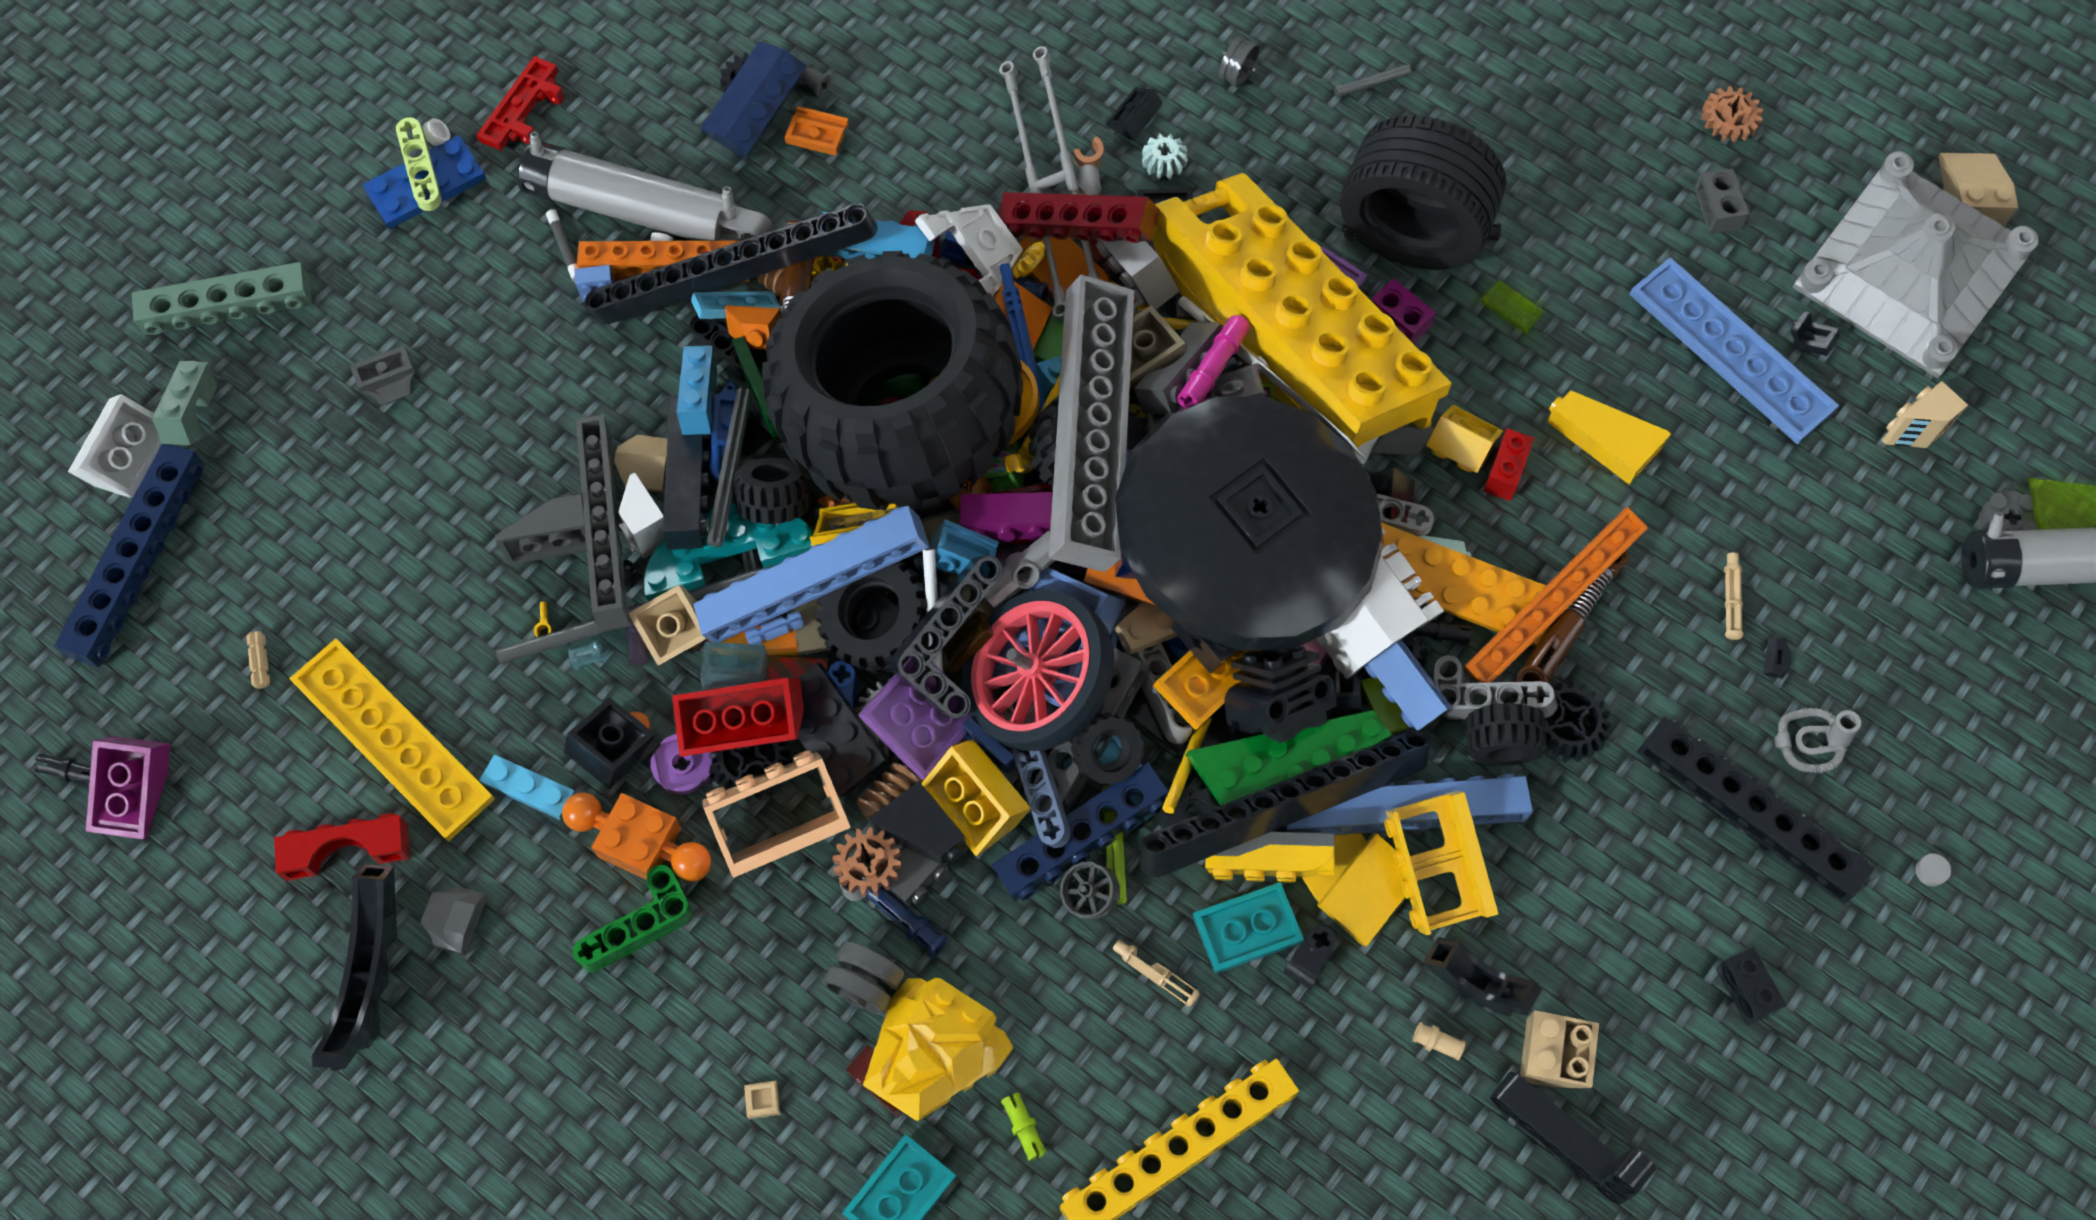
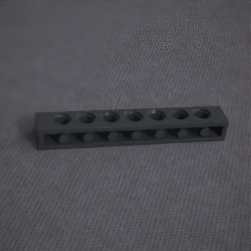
M1664 716L1636 753L1842 904H1845L1856 895L1874 870V867L1868 864L1864 856L1850 851L1841 844V841L1835 835L1825 833L1814 825V821L1810 817L1798 813L1789 807L1784 798L1767 791L1756 778L1745 775L1738 770L1730 759L1720 757L1710 749L1705 741L1694 738L1687 733L1679 722L1672 719L1669 720ZM1671 746L1679 747L1683 755L1676 754ZM1697 764L1705 766L1709 774L1702 773L1698 769ZM1723 783L1730 784L1735 793L1728 792L1724 788ZM1749 802L1756 803L1760 808V812L1754 811L1750 807ZM1775 821L1782 822L1786 826L1787 831L1780 830ZM1802 840L1808 841L1812 845L1813 851L1806 849L1802 844ZM1829 859L1837 862L1839 870L1831 867Z

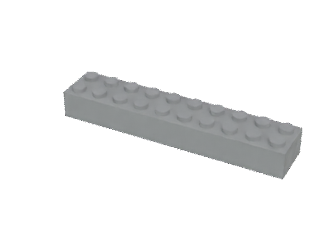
M1081 274L1066 290L1049 559L1105 572L1121 559L1115 497L1126 466L1134 290Z

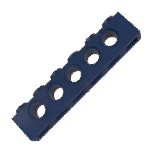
M1149 762L1136 769L1131 777L1125 779L1126 781L1115 783V785L1110 786L1066 815L1071 835L1067 844L1064 845L1065 852L1062 856L1058 858L1049 856L1050 850L1053 847L1042 842L1039 834L991 864L1015 902L1020 898L1024 901L1032 897L1038 891L1037 887L1046 881L1052 883L1058 880L1064 874L1063 870L1072 864L1076 865L1085 862L1090 857L1089 853L1100 847V849L1108 847L1116 840V835L1124 830L1129 832L1142 823L1141 819L1150 813L1155 815L1162 811L1161 808L1169 791ZM1138 794L1143 797L1142 803L1137 806H1131L1127 803V800L1132 795ZM1109 811L1117 813V818L1114 822L1104 823L1101 821L1104 813ZM1052 824L1053 833L1049 836L1055 839L1057 838L1056 832L1060 829ZM1087 828L1091 830V835L1088 839L1078 840L1075 838L1076 833L1080 829ZM1035 862L1039 864L1035 874L1026 875L1023 873L1024 867L1028 863Z

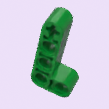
M658 865L649 870L647 874V886L654 901L576 942L573 947V956L584 970L588 972L599 971L689 923L693 913L691 905L679 881L669 867ZM664 877L670 878V882L665 888H656V883L659 879ZM673 905H683V910L678 915H669V910ZM646 919L655 920L651 929L646 931L640 929L642 922ZM617 934H626V939L621 945H612V940ZM601 943H604L609 950L604 952ZM592 949L593 958L588 960L587 952Z

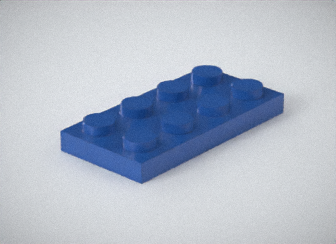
M460 135L429 150L442 202L486 180L484 172ZM405 163L362 184L389 229L424 212V210L419 208L413 196ZM425 170L419 171L415 178L419 180L424 179L428 176L429 172ZM428 188L423 189L426 196L425 200L430 199L431 194Z

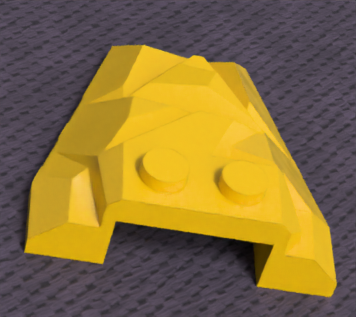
M907 978L891 998L863 1086L918 1122L947 1104L951 1096L963 1090L966 1092L980 1078L985 1075L990 1077L995 1074L1012 1052L1013 1045L1006 1033L994 1026L997 1018L992 1011L941 978H934L928 982L922 978Z

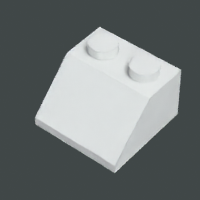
M634 472L629 476L618 513L623 522L619 524V527L631 551L635 552L638 550L644 559L653 554L664 539V516Z

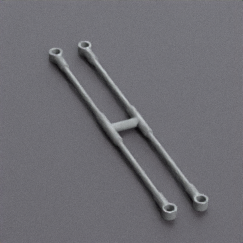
M1040 46L1034 50L1033 58L1039 65L1041 77L1045 81L1061 150L1060 159L1063 170L1038 180L1036 167L1032 163L1017 96L1018 87L1015 77L1018 74V70L1011 61L1002 63L999 68V72L1006 81L1007 90L1012 99L1026 162L1025 171L1030 193H1041L1042 190L1066 181L1068 194L1078 195L1079 189L1070 152L1067 151L1051 82L1052 74L1049 65L1051 54L1046 47ZM1043 236L1042 239L1046 246L1045 252L1053 284L1052 293L1055 306L1052 311L1060 322H1064V312L1062 314L1060 312L1065 310V296L1063 288L1059 283L1050 239ZM1081 240L1089 271L1087 276L1099 279V274L1095 271L1089 241Z

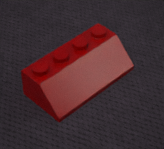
M781 678L672 696L679 757L796 740L799 736L804 712L801 681L799 678Z

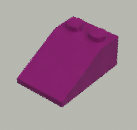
M117 736L93 740L86 832L147 839L168 774L169 743Z

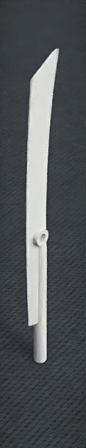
M1186 296L1179 299L1178 305L1198 322L1217 323ZM1242 343L1240 344L1239 350L1236 353L1249 365L1256 364L1259 374L1262 373L1298 404L1348 443L1356 453L1368 462L1347 436L1279 379L1268 368L1269 365L1262 357H1257Z

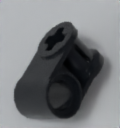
M1326 926L1314 927L1308 933L1301 947L1296 950L1283 973L1311 990L1336 943L1334 932ZM1323 937L1326 939L1325 945L1319 949L1315 946L1316 940Z

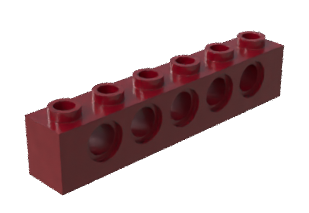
M1004 192L998 216L1015 238L1023 235L1036 239H1042L1043 236L1059 240H1066L1068 237L1083 241L1101 239L1106 242L1126 240L1130 243H1139V241L1152 240L1160 210L1148 197Z

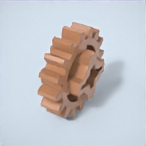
M1728 86L1726 92L1718 88L1716 94L1711 93L1702 108L1704 112L1701 120L1707 121L1704 126L1705 129L1713 128L1712 136H1716L1719 133L1722 135V141H1725L1727 137H1731V140L1736 142L1739 136L1744 141L1747 140L1749 134H1755L1763 119L1760 117L1763 109L1757 108L1760 102L1759 99L1752 101L1750 98L1753 93L1749 92L1744 95L1742 94L1743 88L1741 87L1737 92L1733 91L1731 86Z
M869 827L867 834L862 835L861 830L858 828L856 829V837L852 838L848 834L845 835L846 845L837 844V850L841 855L833 856V862L839 865L833 870L835 876H841L839 883L842 887L849 884V892L851 894L860 889L862 897H866L868 890H872L875 896H879V887L882 886L884 889L889 890L888 880H898V874L894 870L902 869L901 861L896 860L901 856L899 849H893L895 846L893 838L885 841V831H880L876 836L874 835L873 828ZM868 844H875L881 848L875 849ZM857 847L854 855L848 858L852 850H854ZM864 852H866L867 857L870 858L871 872H868L867 867H865L863 860L865 859L863 855ZM887 867L884 873L877 877L881 869ZM859 875L867 879V881L858 880L854 876Z

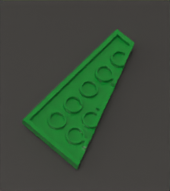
M1371 710L1327 720V723L1319 727H1310L1300 731L1294 738L1283 743L1271 740L1262 734L1187 751L1186 757L1218 803L1224 805L1390 739L1392 734L1375 711Z

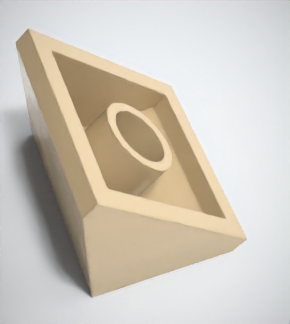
M681 584L628 613L658 666L707 639L701 635L693 604L698 601Z

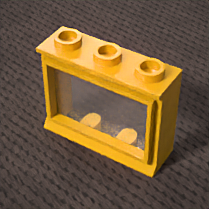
M856 503L820 508L814 534L810 536L811 544L814 546L827 543L843 532H851L862 527L869 520L879 519L890 514L893 509L898 507L896 504H889L885 511L860 508Z

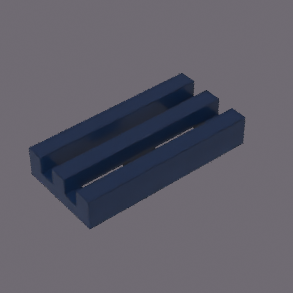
M970 717L962 723L963 736L967 740L974 739L991 761L1005 773L1009 774L1016 766L1015 756L998 741L983 732L982 727Z

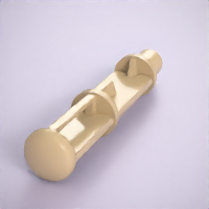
M1732 552L1727 554V566L1724 567L1726 583V602L1724 603L1726 608L1725 636L1730 640H1739L1744 636V632H1742V567L1739 564V554Z
M1120 939L1116 942L1112 950L1120 954L1125 963H1128L1158 986L1178 998L1186 1006L1190 1007L1196 1003L1199 998V991L1159 963L1150 966L1138 958L1136 946H1129ZM1173 975L1193 989V993L1190 994L1171 981L1170 977ZM1166 983L1189 998L1187 1002L1165 988Z

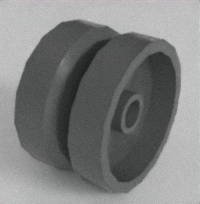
M848 941L842 942L835 955L842 967H829L821 981L822 984L845 1001L868 1012L884 1015L891 1002L889 994L884 989H898L905 975L904 971L890 960L868 948Z

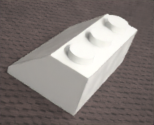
M122 394L110 398L68 472L94 487L133 498L162 444L152 420L154 413Z

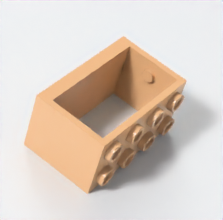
M804 751L793 757L794 762L784 766L782 762L773 764L765 768V774L754 778L750 774L736 780L735 787L724 790V787H719L706 793L707 798L702 800L703 808L733 878L851 828L823 759L818 752ZM814 768L818 769L824 783L823 788L826 796L830 798L835 811L731 854L726 842L728 839L724 829L720 828L713 811Z

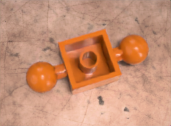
M585 792L573 794L563 805L562 817L570 829L577 832H586L593 828L600 830L591 846L598 858L645 880L649 870L655 866L662 865L665 860L671 863L674 874L686 882L699 881L710 870L711 856L703 845L697 842H687L680 846L674 844L682 830L676 817L623 793L620 794L610 814L602 811V806L595 796Z

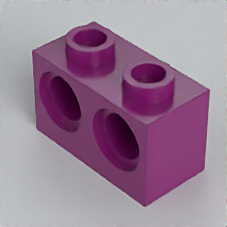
M1394 278L1371 298L1375 306L1382 313L1388 315L1394 321L1395 326L1413 344L1432 327L1436 312ZM1406 322H1412L1415 325H1409Z

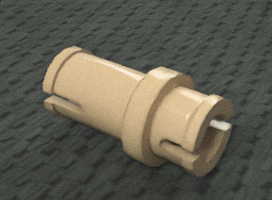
M1419 1022L1413 1035V1042L1424 1045L1423 1048L1428 1051L1434 1049L1455 1058L1457 1061L1460 1059L1466 1041L1439 1031L1440 1028L1435 1025L1429 1027Z

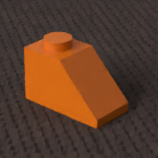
M726 305L724 309L728 333L734 339L744 336L749 349L766 350V343L772 328H775L778 318H781L780 308Z

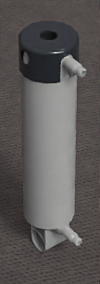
M535 131L530 133V143L525 147L518 164L517 183L520 191L525 194L552 202L557 201L689 240H746L770 232L772 229V222L766 215L735 206L733 193L729 186L723 187L722 194L542 142L539 133Z
M1996 512L1993 519H1991L1989 530L1971 531L1966 536L1962 546L1961 563L1963 574L1967 583L1973 589L2096 583V527L2002 530L2004 514Z

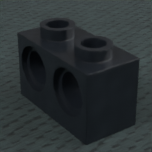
M1754 947L1726 959L1715 968L1747 1026L1767 1018L1787 1006Z

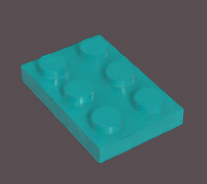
M1281 882L1194 912L1192 915L1215 974L1304 942L1303 935Z
M905 1134L842 1214L849 1220H923L955 1180L956 1175Z

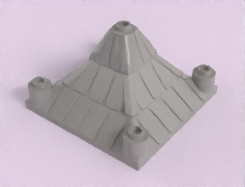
M1894 152L1886 158L1881 169L1815 257L1807 263L1792 288L1939 379L2017 271L2036 248L2038 235L2032 228L2027 226H2019L2012 231L2001 226L1998 222L1981 214L1978 210L1961 202L1958 198L1912 171L1914 162L1907 153Z

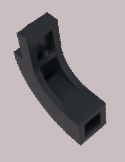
M1438 937L1423 962L1432 973L1454 990L1488 1009L1510 1017L1513 1012L1528 1016L1542 990L1535 981L1507 975L1488 966L1475 957L1461 942Z

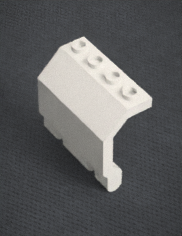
M1382 528V533H1383V537H1384V535H1385L1386 532H1385V530ZM1394 543L1382 549L1371 591L1339 628L1316 638L1318 644L1324 647L1332 658L1334 666L1343 673L1346 679L1356 674L1364 665L1385 649L1444 612L1437 600L1423 609L1420 608L1434 598L1431 592L1424 593L1417 600H1414L1409 591L1417 588L1422 580L1419 576H1416L1403 584L1416 572L1400 551L1385 560L1386 557L1398 549Z

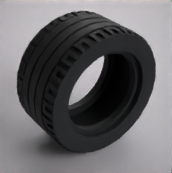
M1420 115L1398 116L1380 122L1372 127L1364 136L1340 193L1339 207L1348 229L1360 242L1374 252L1410 267L1428 270L1456 268L1475 259L1484 249L1506 190V173L1496 153L1487 143L1472 132L1438 118Z

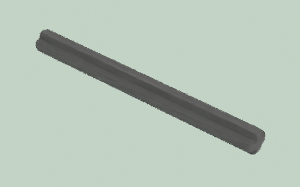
M738 388L735 396L707 537V544L714 547H721L724 542L734 491V474L738 470L752 398V391L749 389Z

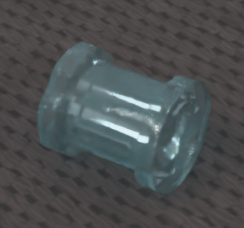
M597 637L592 638L591 642L577 646L573 644L567 645L569 659L574 671L579 670L580 666L590 663H604L603 651Z

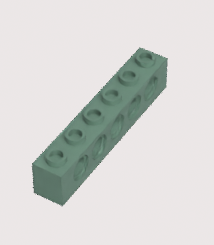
M301 262L132 292L133 321L144 335H157L170 330H185L197 325H212L219 321L243 319L247 316L271 314L274 311L299 309L302 306L312 305L310 277Z

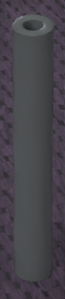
M1409 64L1334 87V94L1338 98L1410 75L1411 68Z

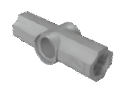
M1049 531L1023 552L1013 553L1006 559L1000 578L985 595V598L995 610L1020 589L1034 586L1038 582L1040 573L1056 561L1049 559ZM1026 567L1022 573L1018 574L1021 568Z

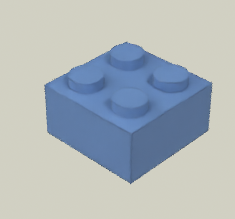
M610 265L574 269L575 284L582 302L585 301L590 291L615 283Z

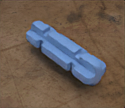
M793 611L788 613L786 618L781 616L761 624L759 629L754 627L746 630L745 636L749 645L754 647L762 644L764 639L769 641L789 633V629L793 628L794 631L803 627L804 621L800 612Z

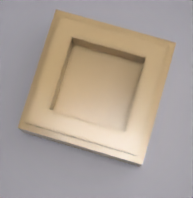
M777 1081L744 1085L748 1119L781 1115Z

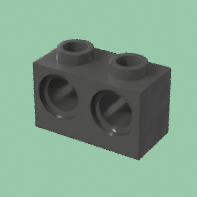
M1734 169L1701 173L1694 190L1709 234L1741 230L1746 219L1749 217L1750 208L1748 202L1744 201L1742 184L1740 179L1736 178Z

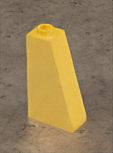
M1571 390L1564 398L1558 396L1549 407L1551 414L1547 423L1629 485L1663 449L1671 435L1665 429Z

